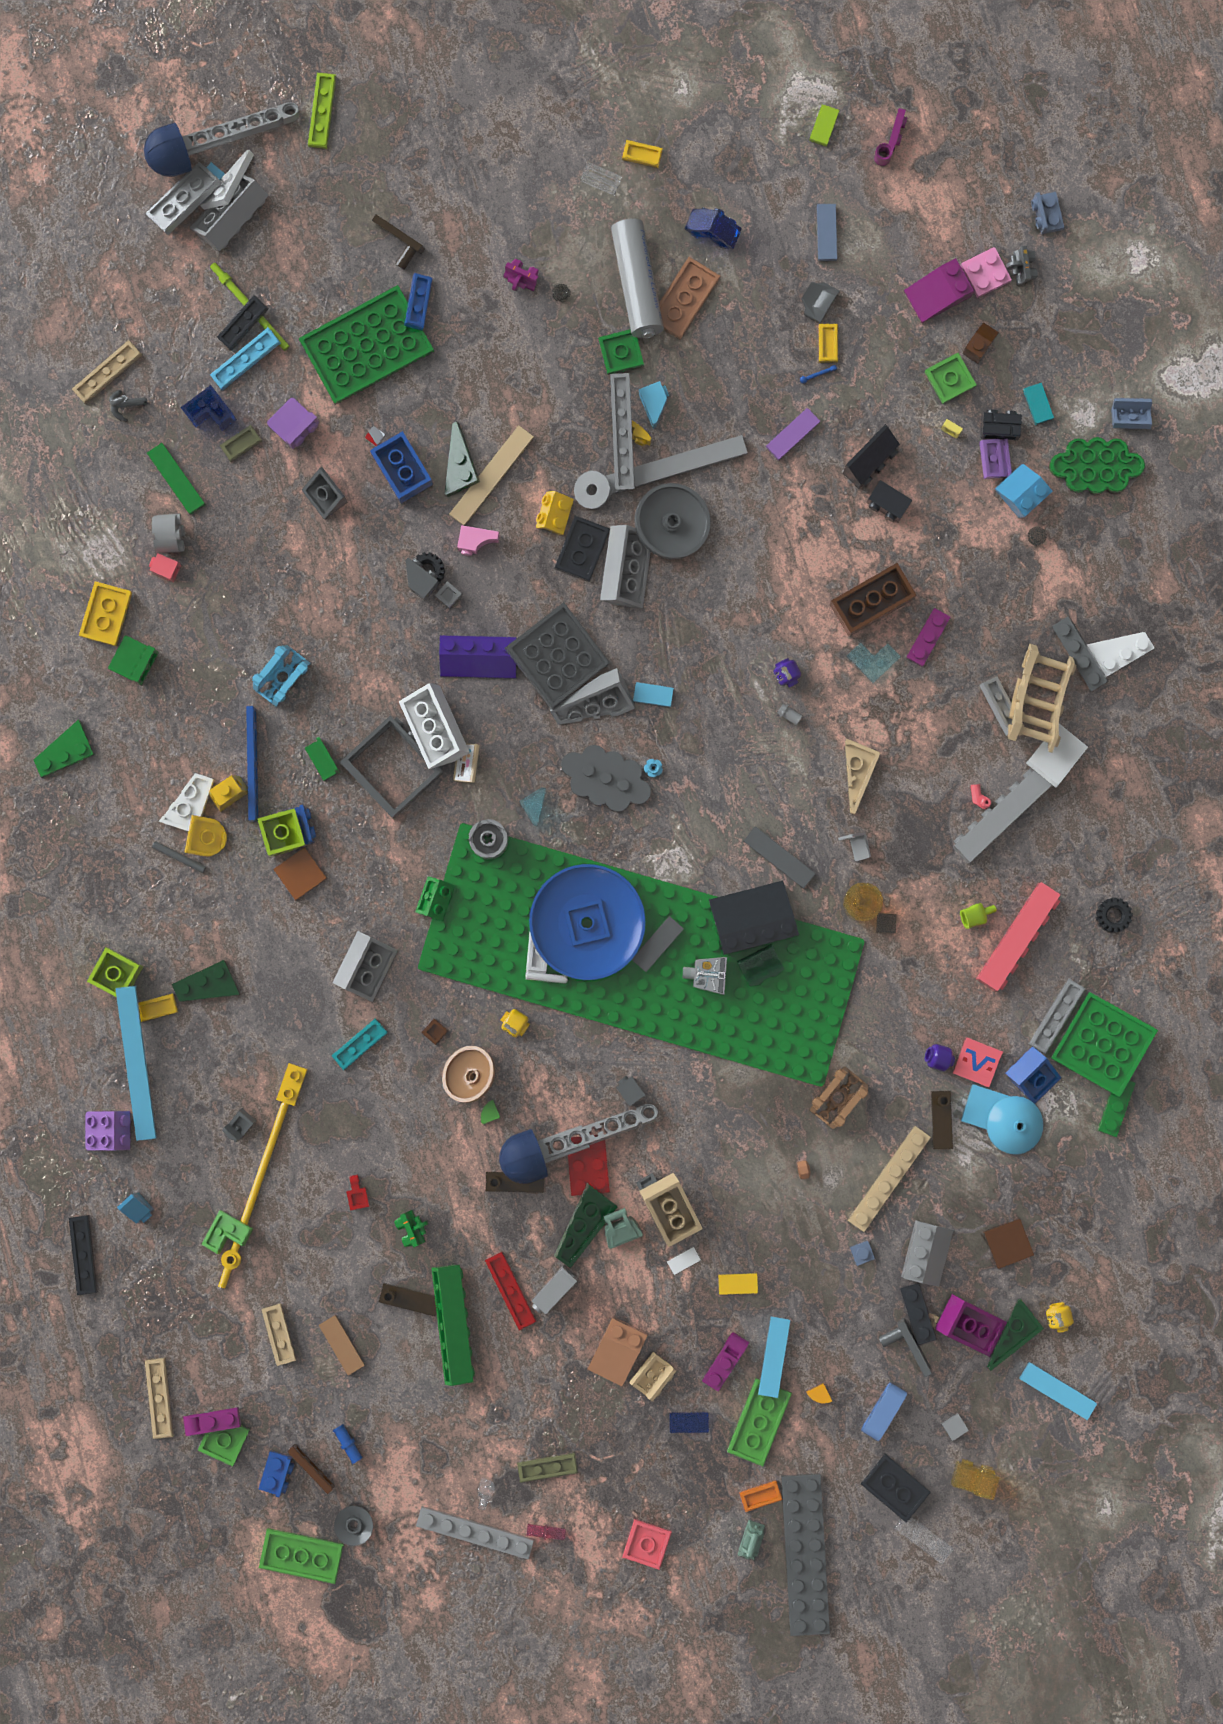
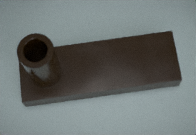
M375 214L372 221L407 245L395 263L398 267L405 270L415 253L418 252L422 255L425 247Z
M931 1091L933 1149H953L951 1091Z
M486 1172L485 1191L544 1193V1178L532 1183L522 1184L512 1181L504 1172Z
M383 1283L379 1303L436 1316L435 1295Z

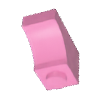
M461 525L457 546L458 551L465 556L477 554L482 546L488 543H498L499 532Z

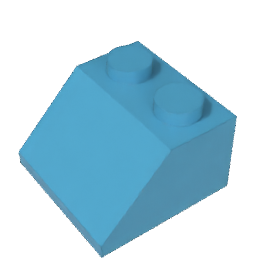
M1021 464L994 489L1018 518L1027 516L1053 492L1041 476L1024 464Z

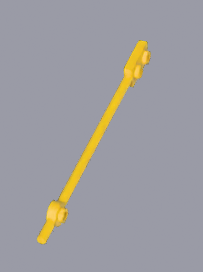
M291 1063L288 1064L276 1100L282 1103L241 1218V1222L248 1225L289 1104L296 1105L308 1070ZM234 1241L231 1250L224 1252L221 1257V1263L224 1266L218 1285L221 1288H226L232 1269L237 1268L242 1261L241 1254L238 1252L240 1244ZM229 1256L234 1258L233 1263L228 1262Z

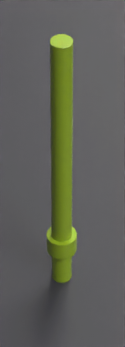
M216 262L210 266L219 277L218 280L223 286L226 285L237 299L245 305L249 300L232 282L231 276L227 272L224 273ZM262 316L258 322L264 329L269 328L281 342L279 346L286 351L290 347L288 343Z

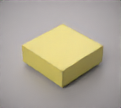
M946 419L941 429L950 436L958 438L963 428Z

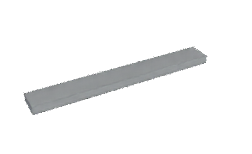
M740 435L634 467L635 488L747 455L748 452L743 436ZM615 473L606 475V478L611 483V495L626 491L615 490Z

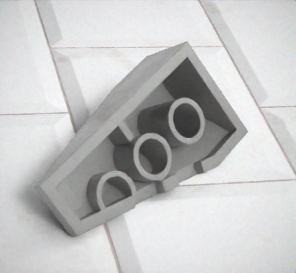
M616 668L598 676L550 709V712L559 725L580 722L583 718L594 717V719H600V716L610 714L611 717L619 716L635 709V705L625 680Z

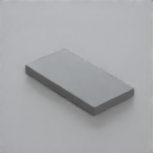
M198 162L192 168V171L179 180L145 214L169 235L222 182L204 165Z

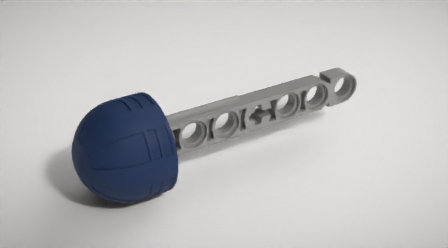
M292 102L278 105V108H269L185 136L181 135L175 122L159 127L152 131L145 141L144 156L146 162L153 171L162 176L173 177L190 172L192 167L189 155L278 127L282 123L285 125L294 122L299 118L298 106ZM290 109L295 111L292 115H288L285 112ZM271 115H276L278 117L276 120L273 121L268 119V117ZM252 121L260 122L258 126L250 125ZM218 132L225 134L221 138L215 137V134ZM200 138L207 139V141L202 144L197 142V140Z
M645 1104L637 1107L636 1110H629L584 1127L580 1125L538 1141L532 1129L515 1134L506 1140L500 1150L499 1162L501 1169L509 1179L517 1183L527 1184L548 1177L545 1163L590 1147L589 1145L636 1129L640 1124L641 1126L650 1124L657 1118V1108L652 1104ZM644 1110H653L654 1116L646 1118L643 1114ZM632 1115L636 1118V1123L629 1125L626 1123L625 1118ZM608 1123H617L618 1129L610 1131L607 1128ZM601 1125H604V1131L606 1132L605 1135L603 1134V1131L598 1133V1137L590 1135L592 1129H595V1131L602 1130ZM579 1135L582 1138V1142L574 1144L571 1141V1137ZM554 1142H562L564 1148L556 1151L553 1148ZM548 1144L550 1145L549 1147L552 1154H549V1149L547 1147Z

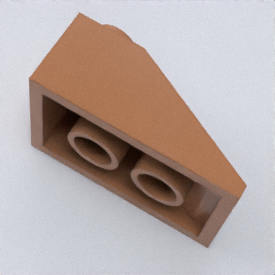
M612 1316L587 1370L623 1386L648 1334Z

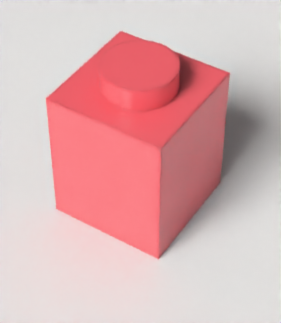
M157 553L156 557L151 559L149 567L153 574L174 583L181 565L179 562Z

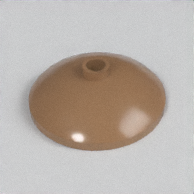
M466 1046L460 1048L449 1057L444 1066L442 1083L445 1092L449 1097L460 1103H471L479 1100L489 1091L495 1077L494 1061L490 1054L480 1047Z

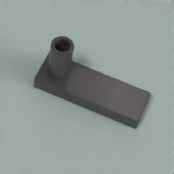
M905 1318L898 1321L897 1328L879 1337L884 1348L904 1338L924 1376L927 1377L932 1374V1368L922 1349L917 1345L916 1338Z

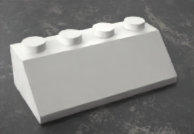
M429 683L399 701L428 769L455 762L470 753L439 685Z

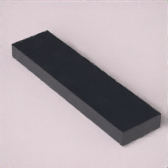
M89 1215L70 1217L69 1227L77 1295L97 1293Z

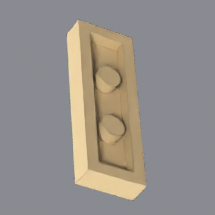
M282 1304L262 1308L276 1365L279 1366L296 1361Z

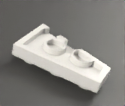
M195 773L159 822L189 831L191 815L201 817L203 815L209 798V790L212 789L214 779Z

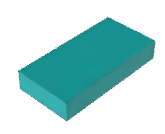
M1042 383L1024 388L1023 392L1035 425L1053 420L1054 416Z

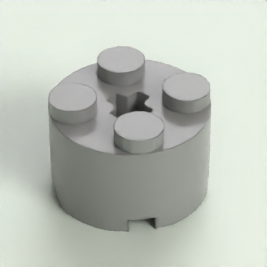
M181 514L154 515L152 518V534L155 536L153 542L156 553L185 551L184 541L182 540V536H185V527L182 525Z
M492 819L482 820L471 828L469 844L474 853L480 858L487 860L496 859L505 852L508 846V835L505 828L499 822ZM490 835H492L491 838H492L493 842H492V843L489 842L488 844H485L486 841H485L484 837H485V836H486V837H489Z

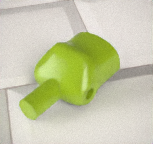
M977 903L960 911L961 921L966 929L983 925L988 921L987 915L997 912L995 905L984 908L982 903Z

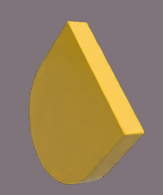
M191 815L185 853L207 857L219 853L225 847L227 841V833L223 825L212 818Z

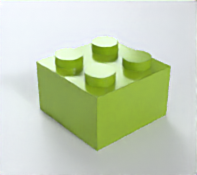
M105 947L87 982L116 997V988L133 986L144 966Z

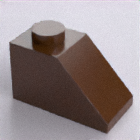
M983 322L962 354L978 364L999 332Z

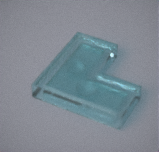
M860 643L847 655V658L873 684L901 656L888 643L875 656Z

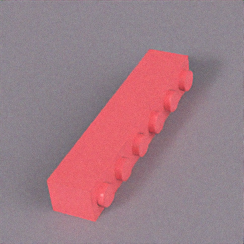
M1042 882L1037 884L976 980L995 992L999 989H1004L1008 982L1006 980L1009 973L1013 974L1017 969L1018 959L1020 957L1024 958L1029 950L1027 948L1030 941L1034 942L1038 937L1039 932L1037 930L1041 925L1044 926L1050 918L1048 913L1051 909L1055 910L1059 905L1060 900L1058 898L1061 894Z

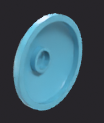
M1020 1096L1006 1097L998 1101L989 1112L987 1118L988 1136L995 1147L1005 1153H1025L1031 1150L1042 1136V1114L1038 1107L1029 1099ZM1018 1123L1022 1124V1128L1020 1130L1017 1129Z

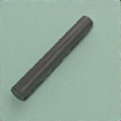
M156 841L152 845L153 849L201 873H204L206 870V866Z

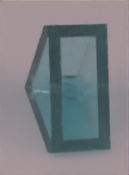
M543 787L519 801L535 827H538L546 794V788Z

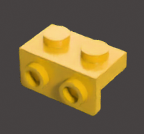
M556 491L546 492L542 498L541 511L536 518V528L546 529L558 535H563L574 499Z

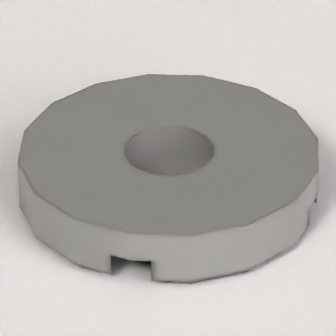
M585 472L575 483V498L580 505L587 509L601 508L611 497V483L600 472ZM592 485L597 487V492L594 495L589 494V488Z

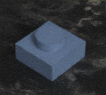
M868 1240L849 1247L856 1266L875 1259Z

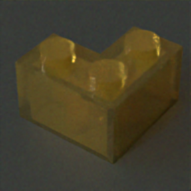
M962 1459V1462L956 1461L951 1485L971 1491L976 1496L994 1500L1000 1477L993 1470V1467L981 1464V1467L974 1466V1462Z

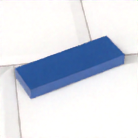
M414 273L404 326L423 330L432 277Z

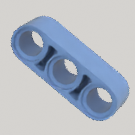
M890 1382L866 1419L861 1431L879 1441L905 1400L907 1392Z

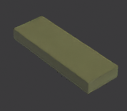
M575 1453L517 1462L520 1483L578 1473Z

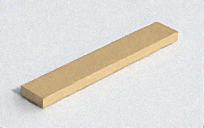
M518 425L478 476L480 482L467 490L449 515L465 526L534 439V436Z

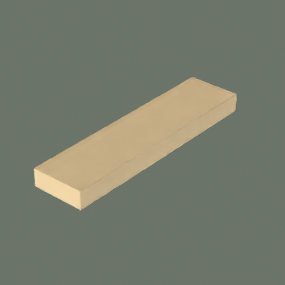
M128 340L73 387L72 390L84 404H87L138 360L142 354Z
M166 1359L145 1360L153 1439L173 1437Z

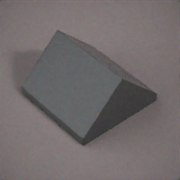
M323 467L317 470L302 489L323 519L328 518L348 503L343 493Z

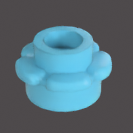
M649 759L647 764L644 765L645 773L652 778L657 775L659 776L663 771L662 763L659 760Z

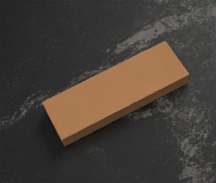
M337 1315L319 1324L321 1331L347 1375L365 1366Z

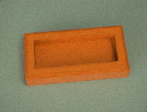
M776 1480L739 1492L745 1512L783 1500Z

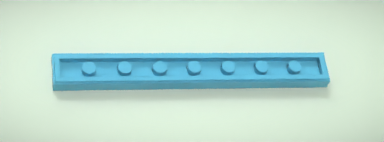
M136 986L116 988V997L136 1141L155 1139L157 1135Z

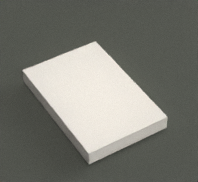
M1059 724V736L1061 739L1058 747H1054L1052 753L1048 752V742L1043 741L1026 762L1027 765L1054 787L1060 784L1088 748L1061 724Z

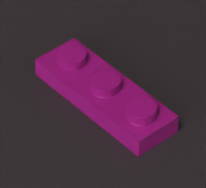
M934 608L906 659L923 667L951 617Z

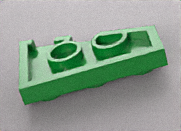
M78 719L33 760L40 777L43 778L95 754Z

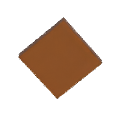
M305 847L273 869L295 901L327 879Z

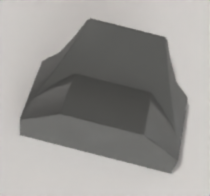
M811 282L801 298L805 307L804 315L821 324L840 291L825 282Z

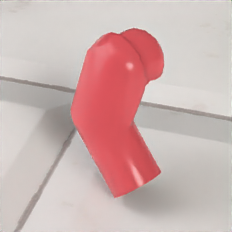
M980 784L971 785L973 803L981 809H988L991 805V800L981 794Z

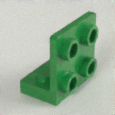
M125 635L108 669L142 686L159 651L150 645L147 646Z

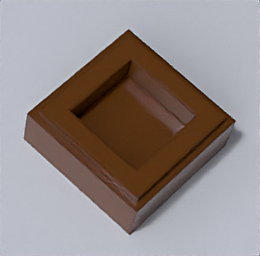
M434 1018L421 1033L437 1045L448 1033V1030Z

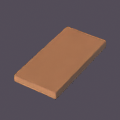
M688 257L659 302L664 330L681 340L721 276Z

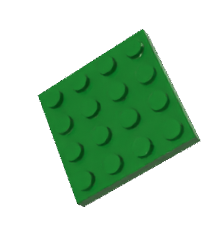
M1089 992L1051 1059L1120 1098L1158 1030Z

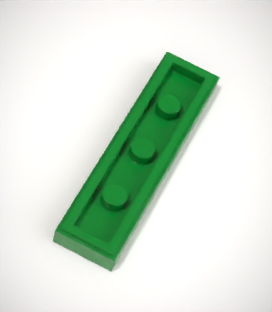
M163 443L147 452V455L190 515L206 505Z

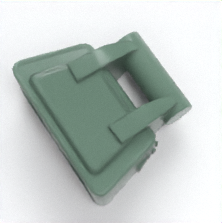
M625 1208L604 1216L605 1222L608 1224L605 1226V1236L609 1249L643 1236L638 1222L632 1216H627ZM623 1217V1219L612 1223V1221Z
M751 1520L748 1521L739 1547V1557L751 1561L755 1560L764 1538L765 1525Z

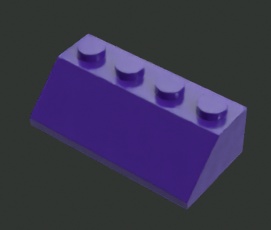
M440 635V677L516 679L517 664L505 650V647L517 638Z

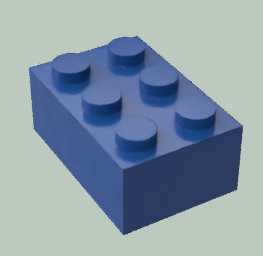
M403 431L370 450L372 457L400 503L405 502L433 485L432 479Z

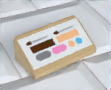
M466 744L470 753L455 761L453 780L462 783H474L479 745Z

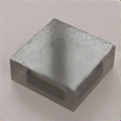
M877 913L876 933L895 934L897 914Z

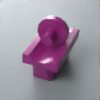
M514 259L511 263L507 262L503 277L508 279L507 282L513 284L512 290L517 291L518 287L534 291L537 285L539 270L535 267H530L526 271L522 269L523 263L517 259Z

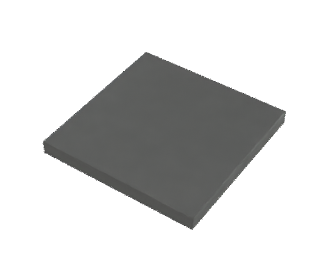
M564 602L505 647V650L550 709L554 708L610 664Z

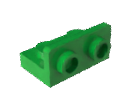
M428 876L415 913L442 921L454 885Z

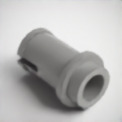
M782 704L777 712L780 715L779 717H784L797 725L802 715L789 708L788 704Z

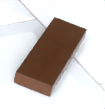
M294 1444L287 1452L329 1494L335 1485Z

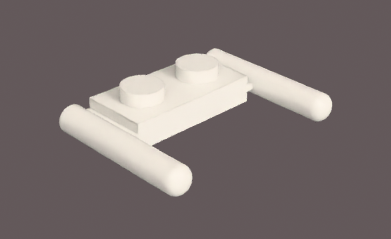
M529 933L526 980L567 983V976L546 974L547 963L540 957Z

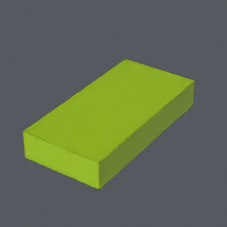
M821 105L809 141L827 147L839 114L838 109Z

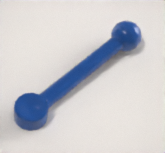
M833 365L828 369L814 373L807 377L802 376L800 377V382L806 383L809 379L815 378L830 371L833 372L837 370V366Z

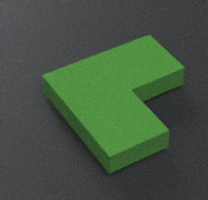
M219 1210L201 1245L216 1254H220L228 1238L241 1246H245L253 1228L223 1210Z

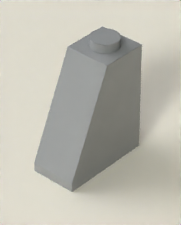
M563 1265L532 1299L534 1303L532 1307L540 1314L542 1312L547 1314L577 1282L578 1278Z

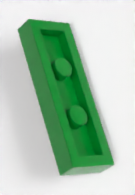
M1129 1080L1120 1098L1110 1093L1097 1131L1114 1137L1118 1136L1136 1082Z

